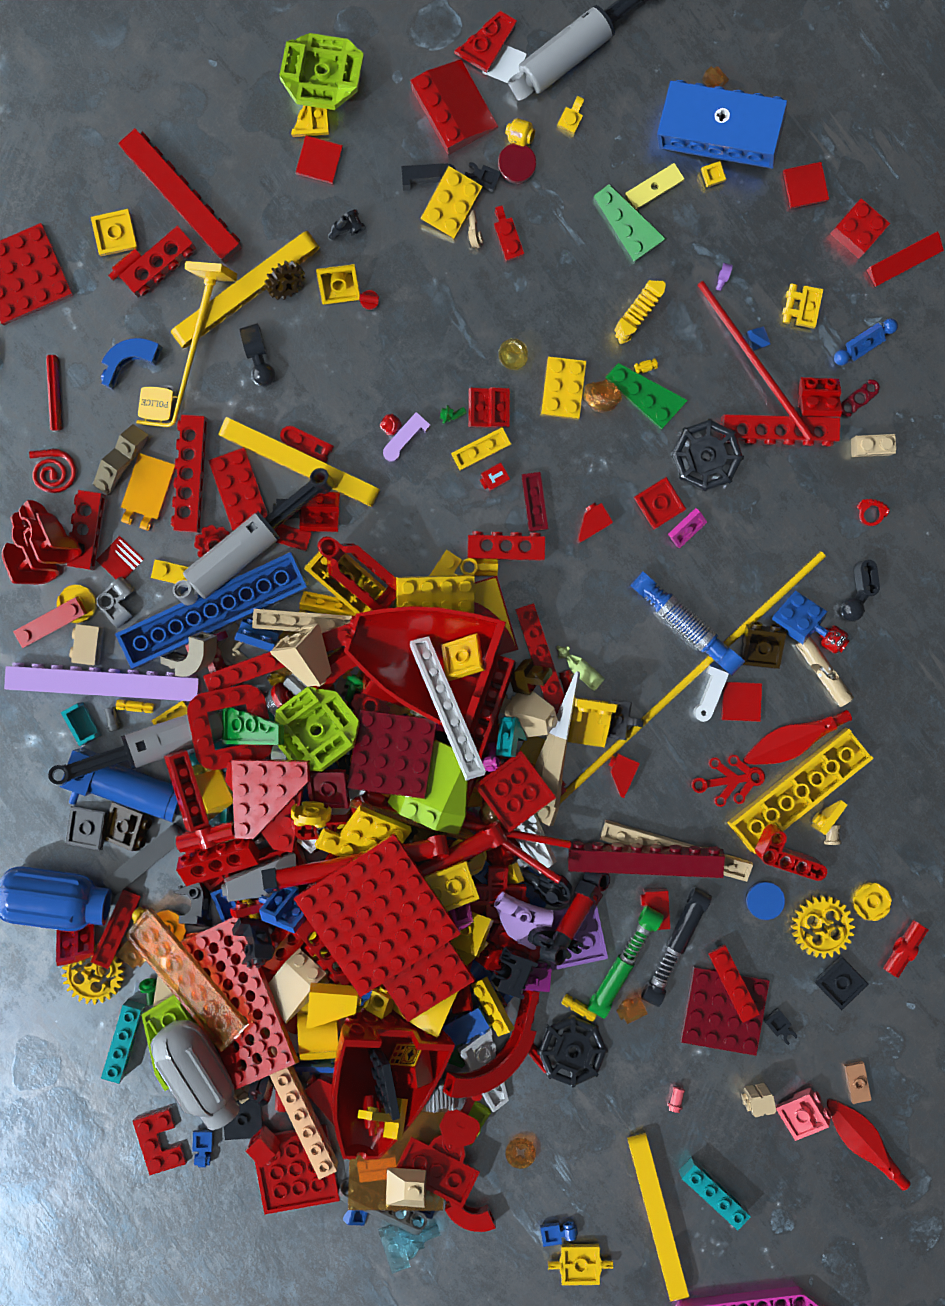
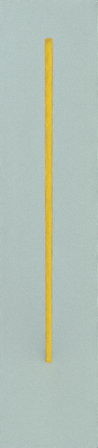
M820 551L723 643L730 647L744 634L746 624L758 621L816 567L826 555ZM710 656L705 658L641 718L644 720L643 727L714 662V659ZM632 726L628 730L627 740L618 739L566 788L567 791L560 797V804L643 727Z

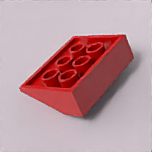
M462 59L427 70L410 80L414 95L448 155L498 128L494 117Z

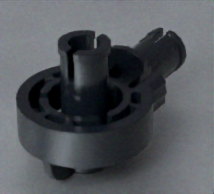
M525 868L522 869L521 873L524 881L534 886V892L539 894L546 904L553 907H562L568 903L573 890L571 883L564 876L559 875L562 877V880L557 884L544 874L537 875Z

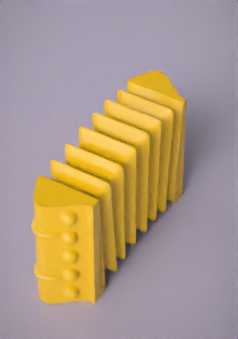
M649 280L645 288L642 289L641 294L638 295L634 303L631 304L630 308L619 320L614 331L616 332L615 337L618 338L620 344L631 340L632 334H636V330L643 324L644 318H647L648 313H651V308H654L656 306L655 303L659 302L665 291L666 284L664 281Z

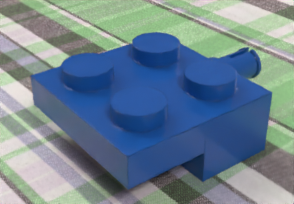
M796 590L772 618L773 621L788 630L787 635L802 645L815 631L824 638L829 633V630L820 625L825 620L827 611Z
M283 888L280 892L272 893L270 897L262 894L259 897V903L264 904L259 909L262 921L295 934L306 920L305 915L294 900V897L299 894L298 888Z

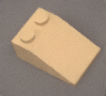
M300 948L283 964L269 982V987L285 1023L309 1002L311 983L327 984L329 982L327 974Z

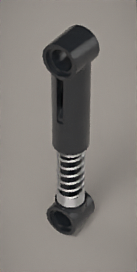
M696 887L692 888L688 895L686 906L666 945L668 952L665 953L666 956L665 958L663 957V962H660L661 966L658 967L659 971H656L657 975L644 986L641 993L642 1000L660 1007L666 995L665 986L667 985L666 982H668L667 978L671 977L670 972H673L672 968L675 967L674 964L677 963V958L684 954L703 913L706 912L711 903L712 895Z

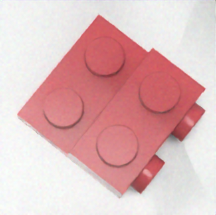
M811 1087L794 1094L792 1099L776 1105V1110L795 1141L829 1128L831 1113L827 1107L823 1108L820 1103L822 1102L820 1094L817 1091L814 1092Z

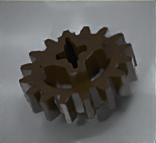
M293 260L290 263L285 261L284 265L278 263L277 268H272L273 272L267 274L269 279L264 282L266 284L265 289L272 298L275 297L279 300L282 297L285 300L288 295L292 297V293H298V287H303L301 282L306 280L304 277L305 272Z

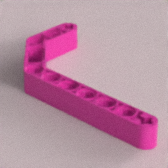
M799 1286L679 1300L676 1306H739L742 1303H745V1306H824ZM802 1297L800 1301H795L796 1298ZM779 1299H784L781 1303H776ZM760 1301H765L763 1305H757Z

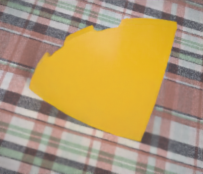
M458 992L409 1022L438 1038ZM394 1003L393 1010L405 1019L396 1003Z

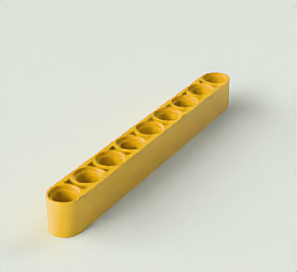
M309 231L301 233L209 301L199 339L265 291L266 284L264 281L269 279L267 274H271L273 272L271 269L277 268L278 263L284 265L285 261L290 263L293 260L300 265L315 254L320 246ZM200 309L171 330V334L183 349L189 347L192 343Z
M225 418L218 433L219 436L310 478L313 470L323 468L332 478L334 490L370 507H373L380 492L379 488L230 418Z
M642 1133L627 1137L670 1302L688 1298V1290L647 1135Z

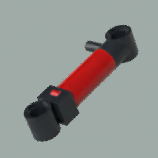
M585 872L583 881L580 880L574 891L577 894L551 937L554 940V944L549 943L553 946L552 950L546 951L544 948H540V957L556 965H561L565 959L572 957L571 952L567 948L593 905L597 906L603 897L601 892L608 888L610 884V875L608 873Z

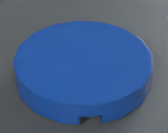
M762 881L754 884L749 889L746 896V904L752 915L762 920H770L780 915L784 909L785 898L777 885Z

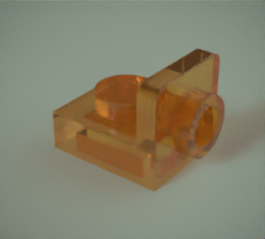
M711 66L705 71L702 80L708 87L714 88L716 86L723 87L728 83L729 78L718 66L715 68Z

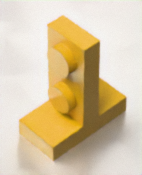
M397 1098L400 1119L393 1121L390 1115L385 1113L384 1108H381V1112H379V1108L375 1107L359 1110L358 1118L385 1122L383 1137L402 1140L408 1099Z

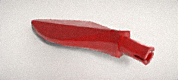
M844 710L835 716H828L821 720L779 727L764 736L746 754L743 762L745 764L759 765L776 764L792 760L803 754L820 738L836 730L838 726L852 721V716L848 710Z
M827 1099V1107L831 1113L833 1124L846 1146L853 1153L880 1169L901 1190L908 1189L911 1182L901 1173L900 1168L890 1157L875 1126L855 1109L834 1099Z

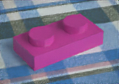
M695 508L668 535L680 549L708 522L702 513Z

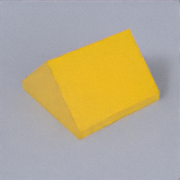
M355 264L316 269L322 305L359 300L360 292Z
M222 769L211 770L195 776L208 821H210L233 804V793L225 782Z

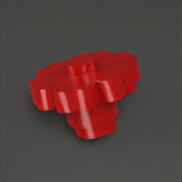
M212 524L201 529L202 534L195 536L194 547L199 549L197 552L198 557L201 558L228 536L230 532L223 526L217 529Z
M363 689L361 694L354 695L351 706L355 708L353 714L357 719H359L360 710L386 714L390 712V707L386 705L387 701L363 693Z

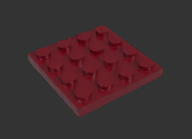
M360 710L358 719L360 726L353 748L347 788L426 799L438 724L425 718Z
M693 966L680 1039L681 1043L757 1056L770 980L740 974L760 1014L742 1023L717 971Z

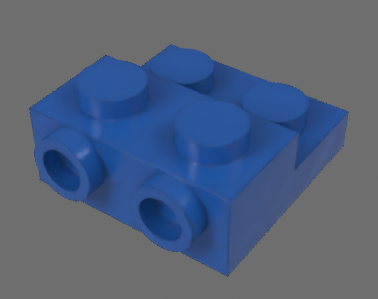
M253 618L243 619L234 640L271 651L277 643L280 630L252 628Z

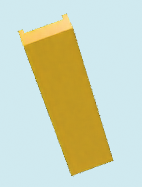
M845 727L727 823L750 852L756 854L755 847L767 825L775 824L782 831L786 830L874 758L869 755L852 731Z

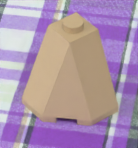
M319 624L305 625L298 629L300 633L281 639L270 652L307 687L321 686L331 674Z
M534 691L530 695L516 693L504 709L506 717H517L526 737L548 735L552 728H555L557 725L555 708Z

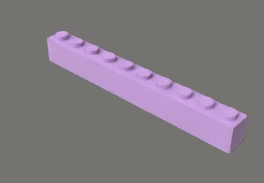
M12 662V666H6L4 689L191 701L193 697L201 693L202 678H196L197 674L179 677L175 676V672H166V676L158 675V671H147L146 674H139V670H127V673H120V669L108 668V672H101V668L89 667V671L82 670L80 666H70V669H63V665H51V668H43L44 664H32L31 667H24V663Z

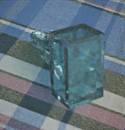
M392 1224L378 1229L392 1274L409 1268L408 1260L412 1259L419 1250L425 1248L424 1243L441 1236L437 1224L425 1228L419 1235L411 1234Z

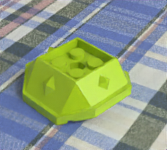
M308 33L295 40L286 41L279 74L280 80L297 105L336 110L358 91L364 53L357 49L349 39Z
M306 687L279 707L275 714V722L284 725V745H278V747L288 760H310V771L325 770L355 746L360 722L336 691ZM322 729L319 735H313L315 730Z

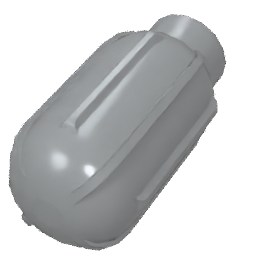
M175 1020L160 1030L151 1042L154 1064L183 1111L187 1114L201 1117L209 1130L219 1129L227 1125L237 1116L240 1106L233 1097L235 1086L232 1083L231 1077L204 1028L190 1020Z

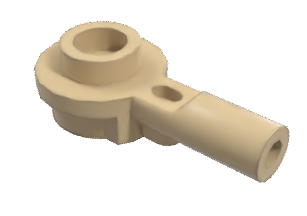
M470 210L468 212L470 223L468 231L469 241L472 248H481V243H484L481 231H477L475 211Z

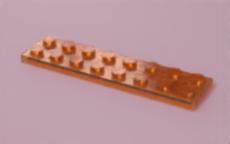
M152 908L147 909L125 936L221 1052L226 1050L249 1023Z

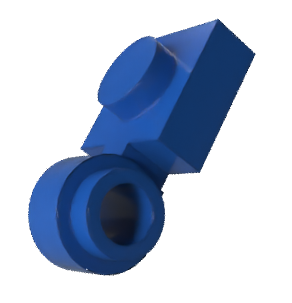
M194 1130L192 1152H199L195 1153L194 1165H197L198 1168H206V1166L211 1164V1154L207 1152H212L213 1130Z
M573 1221L565 1222L562 1229H560L559 1222L540 1225L543 1247L562 1244L561 1237H564L566 1241L577 1239V1225Z

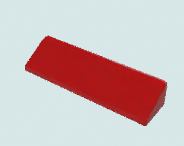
M937 231L869 267L866 271L874 286L876 287L943 252L944 249L939 232Z

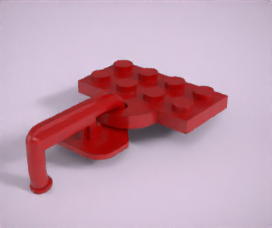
M482 1094L467 1097L460 1111L454 1109V1111L447 1110L439 1125L442 1134L432 1138L429 1144L410 1136L395 1167L426 1170V1190L463 1208L480 1173L478 1169L463 1161L465 1157L464 1146L474 1143L480 1131L479 1122L469 1116L474 1102L482 1099Z

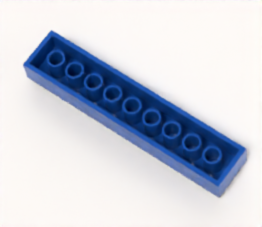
M290 552L227 581L206 599L198 595L197 601L192 605L180 603L115 633L131 669H136L188 645L189 636L202 631L212 634L253 615L254 609L268 608L308 589L309 585L294 553Z

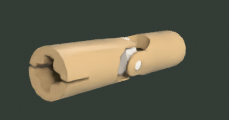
M811 636L803 645L799 642L795 644L839 707L849 703L854 696Z

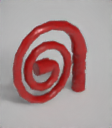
M54 448L29 451L30 459L52 456L62 457L71 466L69 481L60 488L50 489L38 482L37 472L39 468L46 463H54L61 468L62 475L59 480L57 472H55L52 466L44 467L41 470L40 479L43 484L49 487H56L63 483L66 477V469L56 459L48 458L40 461L32 472V479L38 488L45 492L56 493L66 490L73 484L76 477V466L72 457L67 452ZM48 470H50V471H51V472H49L50 480H58V481H57V482H49V481H46V479L44 478L45 472L48 471Z

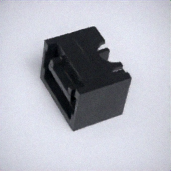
M504 946L499 957L504 965L501 969L493 971L490 982L497 991L524 999L525 996L521 994V991L526 988L525 985L529 975L533 972L532 966L537 967L538 963L530 954Z

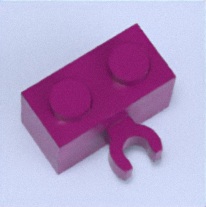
M538 961L537 967L532 966L533 972L529 975L525 990L550 992L551 965L544 961Z

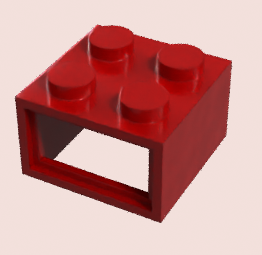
M861 198L830 234L859 259L890 223Z

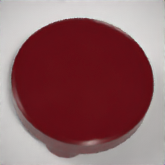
M512 143L501 151L498 158V171L501 172L505 180L520 185L529 180L534 174L536 156L530 147Z

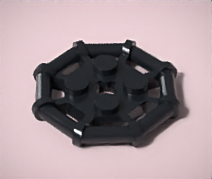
M710 418L696 425L684 427L674 450L671 451L680 475L679 479L693 484L705 492L708 489L733 482L732 479L741 461L744 460V455H742L735 434L736 431L718 424ZM707 429V433L705 436L695 438L692 435L693 433ZM713 429L726 437L720 440L711 435V430ZM689 438L692 441L691 446L687 452H682ZM728 439L734 455L727 453L724 443ZM704 450L712 452L713 455L710 457V461H707L706 458L703 459ZM681 456H687L690 465L687 471ZM727 459H733L726 473L723 467ZM692 471L703 475V481L690 475ZM717 472L722 475L720 478L708 481L709 475Z
M570 1015V1017L546 1027L547 1031L540 1048L537 1050V1054L540 1056L546 1070V1077L575 1088L576 1085L599 1076L598 1072L605 1054L608 1053V1048L604 1044L598 1029L599 1026L596 1023L592 1024L575 1017V1015ZM570 1025L569 1032H564L562 1035L556 1032ZM576 1026L587 1029L588 1032L585 1035L576 1032ZM554 1035L557 1038V1040L555 1042L553 1049L548 1050V1046L550 1044L552 1036ZM592 1035L597 1044V1048H592L590 1044L589 1038ZM572 1047H576L575 1049L578 1051V1053L569 1056V1049ZM593 1054H597L594 1064L591 1067L589 1065ZM548 1055H554V1058L557 1062V1065L554 1068L551 1065ZM587 1068L589 1070L583 1074L576 1076V1072H578L579 1069ZM560 1069L571 1072V1076L568 1077L558 1073Z

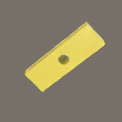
M673 163L626 192L625 197L638 210L683 182L684 177L676 164ZM651 186H656L657 190H653Z

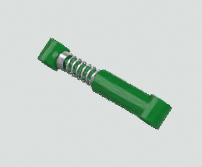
M647 905L643 908L638 918L639 924L636 928L637 931L634 932V937H631L632 940L628 941L627 949L617 956L598 991L591 997L587 1007L588 1011L603 1019L607 1017L614 999L635 965V957L641 951L640 948H643V944L646 943L645 940L648 939V936L653 931L656 932L663 921L664 914Z

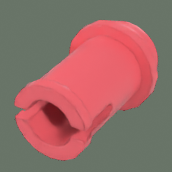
M673 1086L671 1101L668 1103L670 1111L680 1113V1110L683 1109L681 1105L685 1089Z

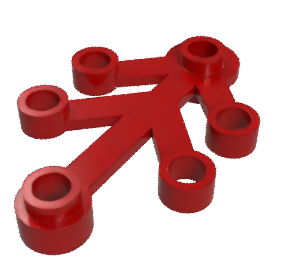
M732 754L727 758L728 764L737 766L745 773L737 775L724 766L718 758L712 757L709 759V766L717 769L726 777L708 780L696 777L692 780L691 787L695 792L703 793L709 787L727 785L722 793L714 798V803L719 807H723L739 783L746 782L741 791L733 795V801L737 804H742L752 787L759 786L765 781L764 771L759 767H748L740 761L737 755ZM732 757H736L737 759L736 763L734 764L730 762V759ZM713 760L718 761V765L715 767L711 764ZM754 773L758 774V778L756 780L752 779V775ZM698 781L702 783V786L700 788H696L695 786L696 782ZM737 795H742L741 801L736 800ZM720 797L723 798L722 804L717 803V799Z

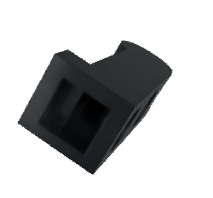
M448 163L401 166L403 191L410 190V184L440 182L448 166L455 170L456 168Z

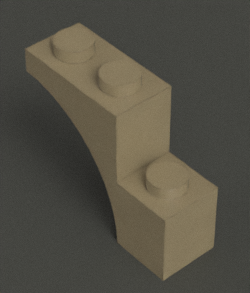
M134 424L121 433L116 447L101 459L93 485L109 496L126 467L144 448L148 434Z

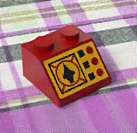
M411 1041L396 1042L389 1059L394 1087L420 1088L433 1082L429 1050H417Z

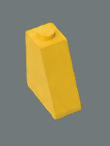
M311 983L306 1028H313L356 1014V1007L361 1006V997L353 986Z

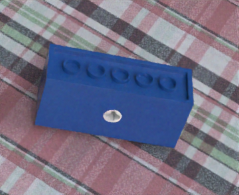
M683 80L670 81L657 133L659 149L773 169L786 119L787 100L779 96L772 98L764 97L760 93L747 94L742 90L729 91L720 86L711 88L706 87L702 83L694 85L688 84Z

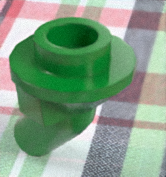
M446 405V408L441 409L439 419L443 420L442 424L456 420L467 414L466 409L462 407L453 412L454 410L449 405Z
M355 674L346 678L345 685L349 686L345 700L348 702L352 701L356 689L361 690L363 687V678Z
M146 978L139 984L140 992L146 993L147 1006L154 1004L157 980L153 978Z

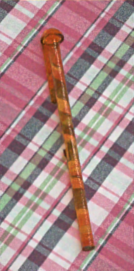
M353 799L350 802V807L357 809L359 806H362L396 821L463 841L473 836L461 831L459 834L436 831L397 812Z

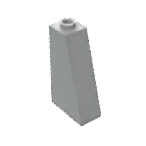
M285 852L281 857L276 856L225 878V884L222 885L223 897L226 896V899L230 902L259 898L262 894L264 896H271L272 893L268 894L263 890L261 870L297 866L296 854L294 852Z

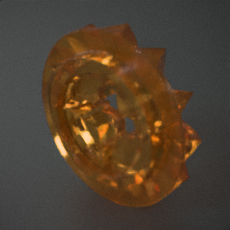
M517 1137L515 1140L510 1141L506 1147L505 1155L511 1166L523 1169L529 1167L534 1162L536 1150L532 1142L526 1138ZM516 1147H517V1149L519 1148L520 1150L525 1149V1150H524V1155H525V1157L522 1156V1155L516 1156V1155H517Z

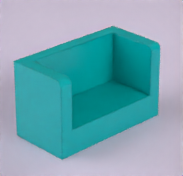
M84 702L77 703L60 712L79 746L86 745L102 736Z

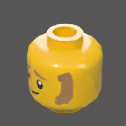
M516 118L512 123H508L505 133L508 135V141L511 144L515 143L525 146L532 144L536 130L531 122Z

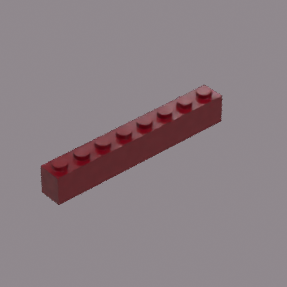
M583 841L571 842V847L569 848L568 871L724 878L725 855L723 849L715 846L700 848L699 846L681 847L679 845H671L668 847L659 844L644 846L639 843L623 845L619 842L604 844L602 842L584 843Z

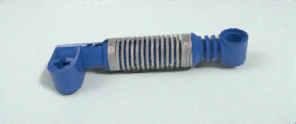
M642 571L630 586L643 598L647 597L646 600H650V604L654 603L657 614L661 617L664 616L663 619L669 621V624L672 623L671 626L674 625V628L677 627L676 631L679 630V633L682 632L681 635L687 637V640L690 639L689 642L695 644L694 647L698 648L702 653L706 652L733 676L745 661L719 640L718 635L713 629L709 631L710 627L706 628L707 625L704 626L705 622L701 624L702 620L698 621L700 618L696 619L697 615L693 617L695 613L691 614L692 611L688 612L689 609L686 610L687 606L683 607L684 604L680 605L682 602H679L676 596L672 593H663L664 589L660 590V586L657 587V583Z

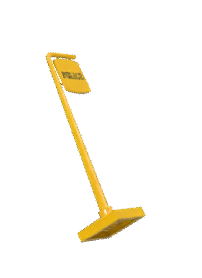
M186 261L185 269L204 279L206 286L179 396H173V391L165 388H141L138 416L145 418V421L137 420V424L171 427L175 424L213 286L216 285V281H237L238 274L223 264ZM173 397L178 398L173 420L170 423H162V420L170 419ZM147 419H150V420H160V423H159V422H150V421H146V420H147Z

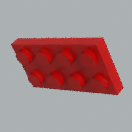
M244 447L208 460L232 531L257 511L264 518L269 515Z

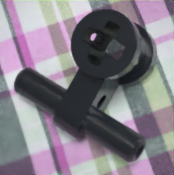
M357 209L345 213L338 221H335L328 234L329 239L334 240L337 235L346 232L354 236L365 230L366 226L364 223H361Z

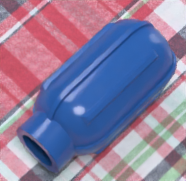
M14 867L6 871L0 878V919L4 922L61 931H78L88 924L104 926L108 920L112 903V891L109 888L96 887L94 882L87 876L31 867Z

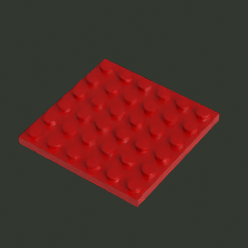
M395 833L294 897L295 902L360 997L461 934L460 929Z

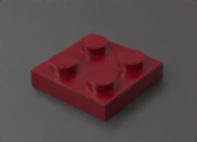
M346 769L310 771V781L307 783L309 801L321 802L324 804V808L329 806L330 808L348 809L350 798L347 788Z

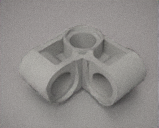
M122 576L112 582L96 600L98 607L116 628H120L132 617L121 602L134 589ZM105 596L111 598V604L108 607H105L102 602Z

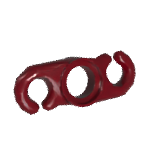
M869 379L868 384H863L860 389H857L842 401V415L845 417L852 416L851 412L845 411V405H851L852 412L855 413L860 407L872 400L879 393V383L874 379ZM868 384L875 386L873 392L868 391ZM857 393L864 395L865 400L863 403L856 402L855 395Z

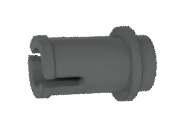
M116 707L103 709L107 722L106 729L109 732L119 730L121 723L118 721Z

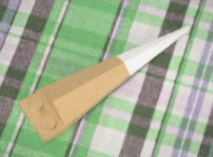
M579 671L575 672L557 713V725L548 734L534 766L537 773L556 797L555 800L536 813L539 822L549 826H554L560 808L564 761L580 677Z

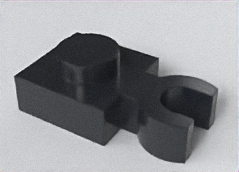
M470 162L469 167L474 169V172H465V176L470 179L476 178V183L480 184L482 188L494 192L501 172L486 165H483L482 169H478L475 163Z
M779 1008L764 1019V1022L777 1037L782 1033V1039L787 1045L790 1044L787 1040L788 1035L791 1034L798 1038L792 1029H788L792 1024Z

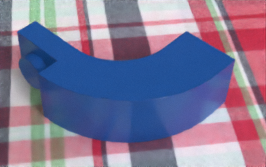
M132 338L117 343L106 353L101 362L108 367L102 373L101 384L113 389L122 367L132 360H143L156 365L163 347L158 343L142 338Z

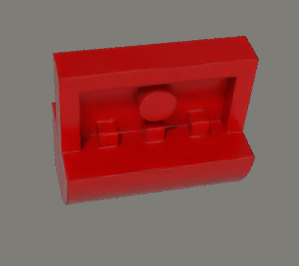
M801 377L798 388V408H801L802 416L841 417V386L839 379Z

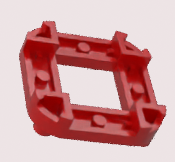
M242 684L202 692L190 701L187 708V716L197 760L204 768L211 770L227 768L228 761L233 759L263 760L271 753L273 745L240 744L215 750L207 712L246 704L248 713L269 719L265 697L257 687L250 684Z

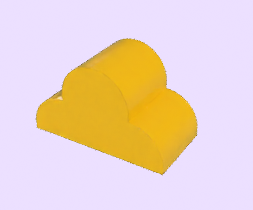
M320 552L304 567L308 573L355 614L371 610L328 574L327 559ZM345 553L338 561L340 571L355 581L359 587L368 592L375 600L386 589L348 553Z
M308 1002L297 1012L300 1061L334 1059L338 1046L337 1020L313 1028H306Z

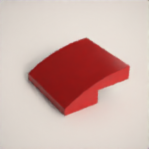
M469 388L468 427H510V388Z
M340 492L318 494L300 509V531L338 532Z
M88 924L78 931L56 930L57 966L76 963L95 955L94 924Z

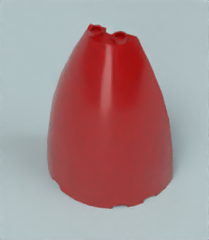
M409 606L356 613V616H352L349 627L352 630L350 635L346 634L343 646H345L344 652L383 691L409 709L442 725L410 648V641L429 636L444 671L442 644L477 633L480 636L484 670L448 681L466 726L470 730L478 703L481 700L497 654V648L499 647L506 622L475 613L439 607Z
M362 1008L361 1012L346 1018L336 1050L331 1088L333 1121L343 1159H356L358 1155H361L366 1160L380 1159L398 1141L397 1139L383 1137L385 1126L383 1121H379V1127L376 1128L377 1135L369 1136V1130L365 1129L364 1119L358 1118L359 1110H363L362 1096L376 1095L374 1085H377L376 1079H373L371 1068L374 1066L372 1061L370 1062L368 1050L381 1047L388 1061L398 1041H411L417 1050H429L433 1082L420 1088L395 1087L397 1098L408 1099L404 1133L428 1102L453 1052L455 1044L443 1030H441L437 1038L407 1022L406 1019L393 1009L383 1019L370 1013L366 1008ZM376 1096L377 1108L381 1112V1108H384V1106L381 1105L379 1097Z

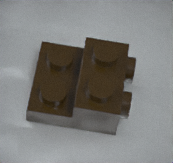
M757 621L746 624L741 657L745 661L743 665L780 669L787 635L785 629L776 623H772L770 626H763L761 622Z
M112 802L107 817L104 840L130 851H140L146 844V830L152 825L151 815Z

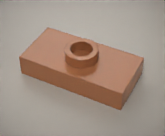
M864 1062L844 1064L852 1104L871 1101Z

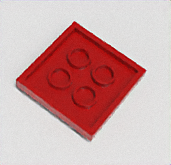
M522 751L474 785L508 833L556 799Z

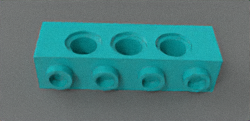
M128 999L122 1005L101 1079L120 1084L125 1077L146 1004Z
M692 1157L678 1170L681 1179L736 1230H739L750 1219L751 1216L748 1209Z

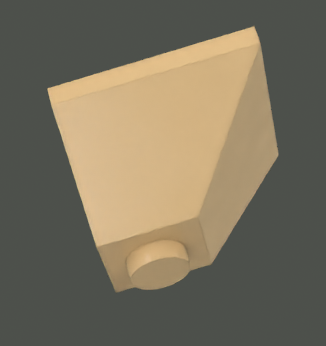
M387 1168L386 1205L425 1208L426 1170Z

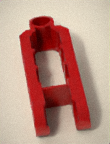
M328 536L320 539L318 551L327 559L328 574L371 610L386 609L396 598L395 576L354 543L340 544L337 540ZM345 553H351L388 585L377 600L372 598L355 581L340 571L338 561Z

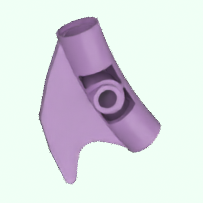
M501 892L494 903V907L497 908L501 923L508 936L520 944L535 950L536 946L528 941V934L533 928L551 927L553 910L528 904L505 892Z

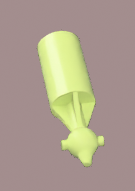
M557 645L558 658H566L571 671L574 674L579 671V678L590 689L595 691L605 678L583 658L571 655L569 646L561 647Z

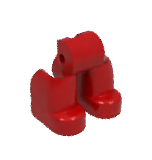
M27 500L19 508V512H15L10 517L13 525L12 540L14 544L6 543L4 545L2 560L12 583L30 585L48 583L59 575L56 564L71 562L81 555L82 550L78 541L74 537L67 536L58 518L48 513L46 508L39 502Z

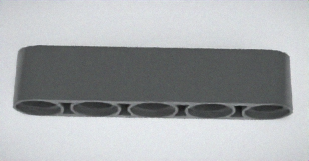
M175 822L102 882L116 896L176 847L175 837L185 833Z
M347 1179L340 1185L338 1192L340 1200L411 1234H421L427 1225V1217L422 1212L408 1206L386 1205L385 1195L358 1182ZM343 1188H351L352 1193L345 1194ZM366 1195L370 1201L365 1203L361 1201L360 1197ZM378 1204H385L387 1206V1210H380L378 1208ZM400 1211L404 1214L405 1218L398 1219L395 1213ZM413 1220H419L422 1226H414Z

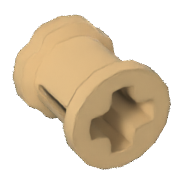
M834 824L826 834L824 844H842L839 835L840 824Z

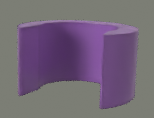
M723 262L722 269L718 275L717 290L722 291L723 286L729 279L733 265Z

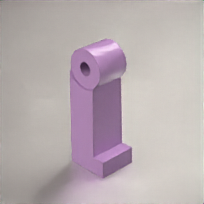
M416 412L383 449L385 459L389 462H396L400 458V452L422 429L426 433L431 428V425Z

